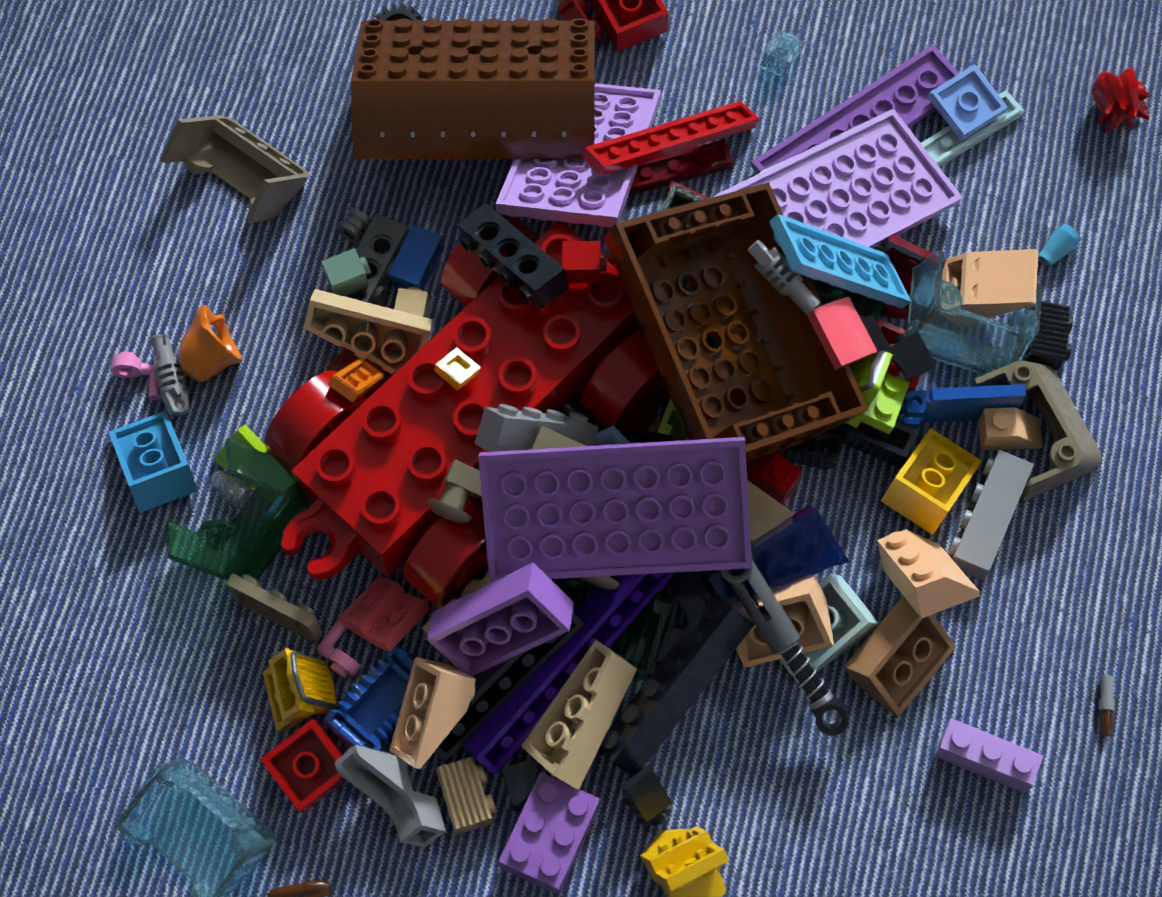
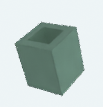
M355 248L321 261L324 274L333 294L345 296L369 286L367 275L371 274L369 265L365 257L359 258Z

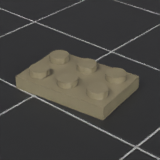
M232 573L226 585L237 604L316 645L318 644L323 633L319 626V621L314 616L315 612L302 603H298L295 606L287 602L288 598L275 589H271L268 592L260 588V583L254 578L245 574L241 578Z

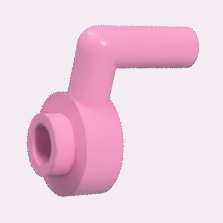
M120 352L112 357L110 371L113 375L120 378H135L140 375L150 376L148 398L151 400L161 399L156 373L153 369L154 364L142 363V360L132 352Z
M337 620L318 645L317 652L333 663L330 669L345 679L347 675L355 677L361 669V665L340 649L333 648L347 629L346 626Z

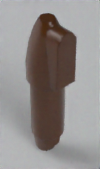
M313 880L282 886L270 890L267 896L330 895V882Z

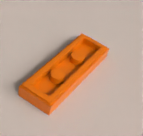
M359 358L334 374L327 385L351 402H354L379 385L384 378V374L365 360Z

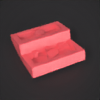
M849 297L815 308L807 315L835 370L850 363L858 362L878 352Z
M378 576L338 619L344 626L364 640L390 652L425 616L430 607L426 600L405 593L400 583Z

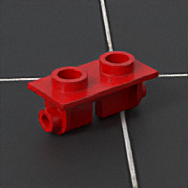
M563 0L559 3L558 12L564 21H572L578 18L594 21V42L599 39L603 44L606 43L601 35L604 29L595 17L591 19L587 12L591 9L585 0Z

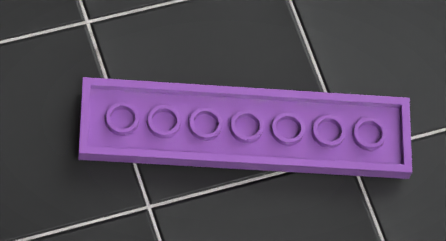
M932 44L754 159L751 163V168L756 174H759L767 168L801 154L893 108L908 128L937 110L927 97L929 92L960 73Z

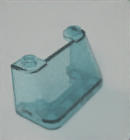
M178 759L157 765L114 826L122 833L123 839L129 844L137 846L139 844L146 845L151 843L195 883L191 888V895L193 897H228L276 842V836L265 824L202 768L187 759Z

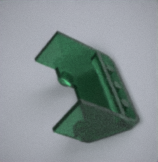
M228 438L225 442L228 475L258 487L231 523L212 519L204 522L195 532L168 522L166 524L167 559L226 581L229 580L232 573L241 578L245 574L258 581L282 549L281 541L285 528L298 514L309 509V500L306 493L273 456Z

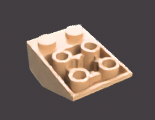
M1038 250L966 252L946 259L942 271L939 313L958 326L964 327L1036 304Z

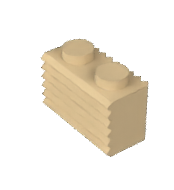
M468 757L467 759L437 767L436 772L455 835L493 824L491 814H495L497 811L492 795L485 796L482 784L487 782L482 764L475 765L474 758Z

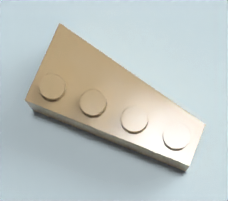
M595 640L521 747L553 776L579 790L637 668Z

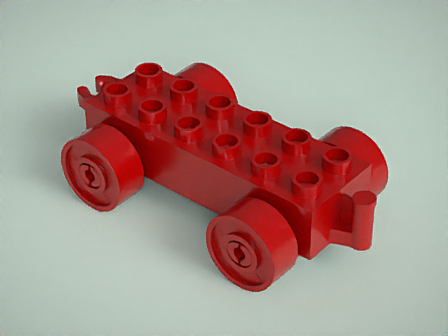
M501 215L561 266L562 241H584L562 221H557L540 237L518 217ZM459 243L446 262L441 276V285L465 308L368 399L363 395L356 401L351 402L327 385L331 377L337 373L334 370L321 373L301 386L279 409L271 421L264 439L265 448L293 474L301 497L311 506L308 510L302 511L293 518L285 528L281 541L285 554L291 557L299 553L303 541L308 535L316 532L324 533L330 538L331 547L326 555L313 559L308 563L307 570L311 579L319 581L333 577L350 563L351 558L359 553H362L388 579L405 563L403 577L437 609L444 607L452 599L458 600L462 598L461 593L473 579L482 580L489 569L483 503L470 496L464 512L469 514L472 520L469 523H457L434 513L429 509L427 500H439L445 486L442 483L451 463L455 459L479 470L478 455L480 452H488L475 444L485 407L499 408V404H505L517 408L518 411H523V407L534 408L542 413H546L547 409L559 411L566 402L574 399L582 392L579 404L596 419V423L604 430L615 426L619 431H634L648 419L669 394L610 254L607 256V272H600V284H568L569 289L542 310H539L531 302L529 304L524 302L512 285L506 286L492 268L490 270L486 269L477 255L473 252H466ZM456 348L480 367L478 375L458 391L434 371L436 364Z

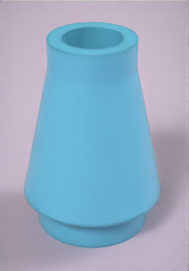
M1067 224L1056 227L1044 248L1038 254V259L1050 268L1055 262L1078 247V242L1081 240L1080 235Z

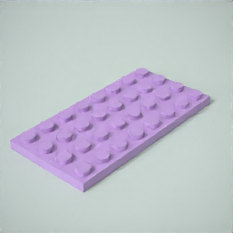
M594 83L595 144L651 128L661 101V90ZM514 159L496 201V212L509 217H528L541 221L554 220L570 224H589L602 228L612 227L620 221L639 164L600 176L591 169L584 159Z
M894 108L714 195L715 197L769 182L785 217L870 248H875L886 242L892 234L898 236L959 204L963 198Z

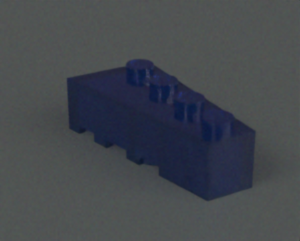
M810 505L751 542L753 562L770 588L782 586L793 582V580L823 572L825 569L849 563L848 558L817 509ZM744 568V569H730V570H731L732 572H734V573H740V572H743V571L745 570V568ZM708 570L703 573L719 597L728 604L739 601L728 581L721 575L720 570ZM746 579L745 582L747 586L751 590L752 594L756 595V592L754 591L753 587L749 583L748 579Z

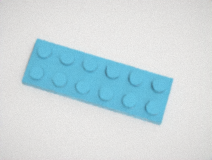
M777 214L769 221L774 231L773 237L782 248L786 256V265L793 273L801 274L813 280H819L834 287L837 286L852 293L855 292L869 299L872 298L902 309L911 302L888 254Z

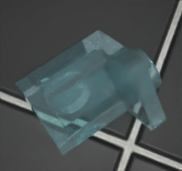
M780 30L768 42L760 67L785 78L791 63L802 52L805 42L798 39L793 33Z

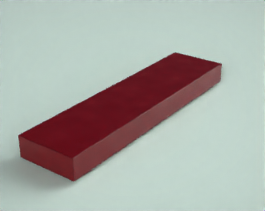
M725 139L685 149L639 164L628 196L668 186L672 181L679 183L732 169L734 163Z

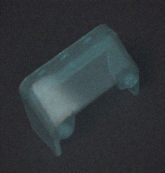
M937 251L913 268L907 331L911 335L919 332L933 359L982 375L1022 360L1039 331L1042 285L1037 284L1036 304L1009 312L1008 324L961 309L962 297L959 289L954 284L942 280L944 252Z

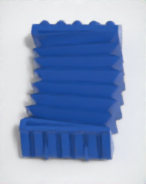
M399 644L390 652L387 651L386 662L378 659L379 668L369 666L370 676L359 674L360 684L351 683L352 692L344 691L346 701H337L340 710L331 709L324 718L323 723L350 748L354 745H359L383 752L382 744L390 746L388 737H393L394 735L393 729L396 728L415 658Z

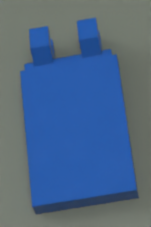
M1025 384L931 389V392L926 390L906 392L904 402L909 403H902L900 408V414L906 413V417L902 419L901 424L910 428H918L922 422L979 420L984 408L1015 407L1020 409L1026 397Z

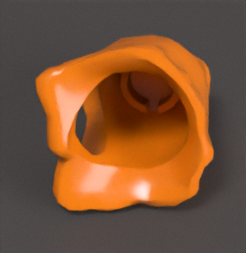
M207 305L201 306L187 333L181 339L178 352L179 365L183 372L198 382H204L216 376L228 366L240 363L243 360L230 336L228 325L225 323V317L222 314L215 316ZM210 325L217 327V334L214 333Z

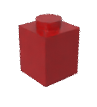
M562 241V267L565 269L568 284H600V272H607V253H600V241Z

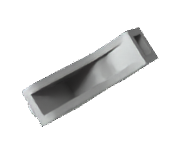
M354 745L335 761L336 770L342 777L374 800L388 813L397 829L400 842L425 848L446 831L437 797L413 791L406 762L398 756Z

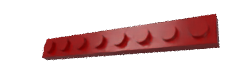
M738 101L584 148L581 157L590 165L593 171L603 176L755 128L759 118L742 101Z

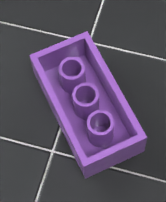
M530 563L434 611L427 640L459 670L474 676L570 631L574 602L535 563Z

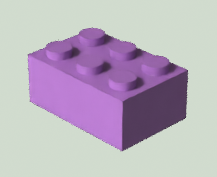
M540 772L498 861L500 869L560 896L598 813L600 799Z

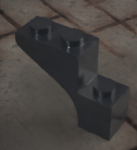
M864 314L859 315L878 352L887 351L893 354L890 362L901 370L908 382L936 367V363L919 332L911 335L907 331L894 338L895 344L890 346L872 314L868 317H865Z

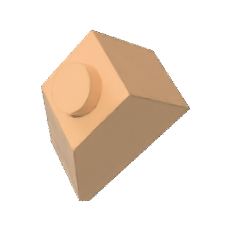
M1015 407L984 408L978 421L981 450L1038 449L1043 447L1040 418Z

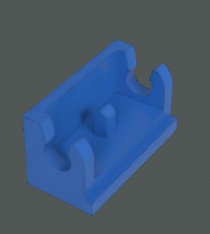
M415 225L411 226L388 273L389 278L395 280L393 283L395 287L402 289L416 287L423 291L425 290L444 251L442 235Z

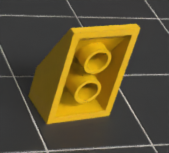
M930 428L894 478L881 502L933 535L982 460Z

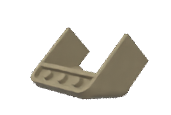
M222 115L178 119L160 158V161L163 163L181 161L185 164L187 170L195 174L212 172L251 199L248 204L250 210L245 219L248 223L274 219L304 186L309 176V173L303 167L235 120Z
M1016 361L975 378L971 387L1025 384V391H1029L1056 440L1049 453L1050 460L1055 469L1028 480L1020 497L1022 501H1026L1093 472L1101 461V452L1055 370L1045 364Z

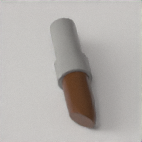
M1101 675L1100 699H1098L1100 732L1108 737L1111 736L1113 712L1115 711L1113 676Z

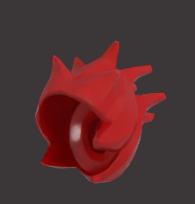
M1133 67L1127 68L1118 76L1103 70L1094 80L1092 98L1100 111L1098 124L1100 125L1106 120L1109 121V125L1104 131L1106 133L1110 132L1113 128L1117 129L1122 121L1132 130L1134 119L1137 116L1146 120L1150 118L1145 112L1147 107L1144 102L1150 94L1147 92L1145 85L1136 79Z

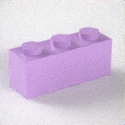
M952 718L943 731L934 756L1025 794L1034 785L1043 759L1041 754Z

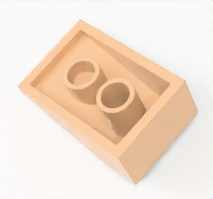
M415 657L389 751L412 767L421 769L467 712L469 702L472 701L475 695L476 679L450 664Z

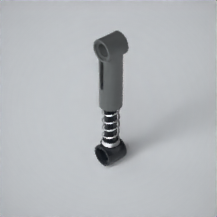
M753 559L752 568H745L743 572L734 573L730 569L720 570L721 575L730 584L772 653L782 655L786 661L784 665H788L793 672L791 677H796L800 684L798 688H803L807 695L805 699H810L811 712L816 718L818 729L828 736L841 734L848 725L846 705L824 687V680L819 679L816 674L817 668L810 665V657L805 656L802 652L803 646L797 644L801 636L753 562ZM746 579H748L763 606H760L745 582ZM828 710H835L840 713L841 719L837 723L829 724L823 719V714Z

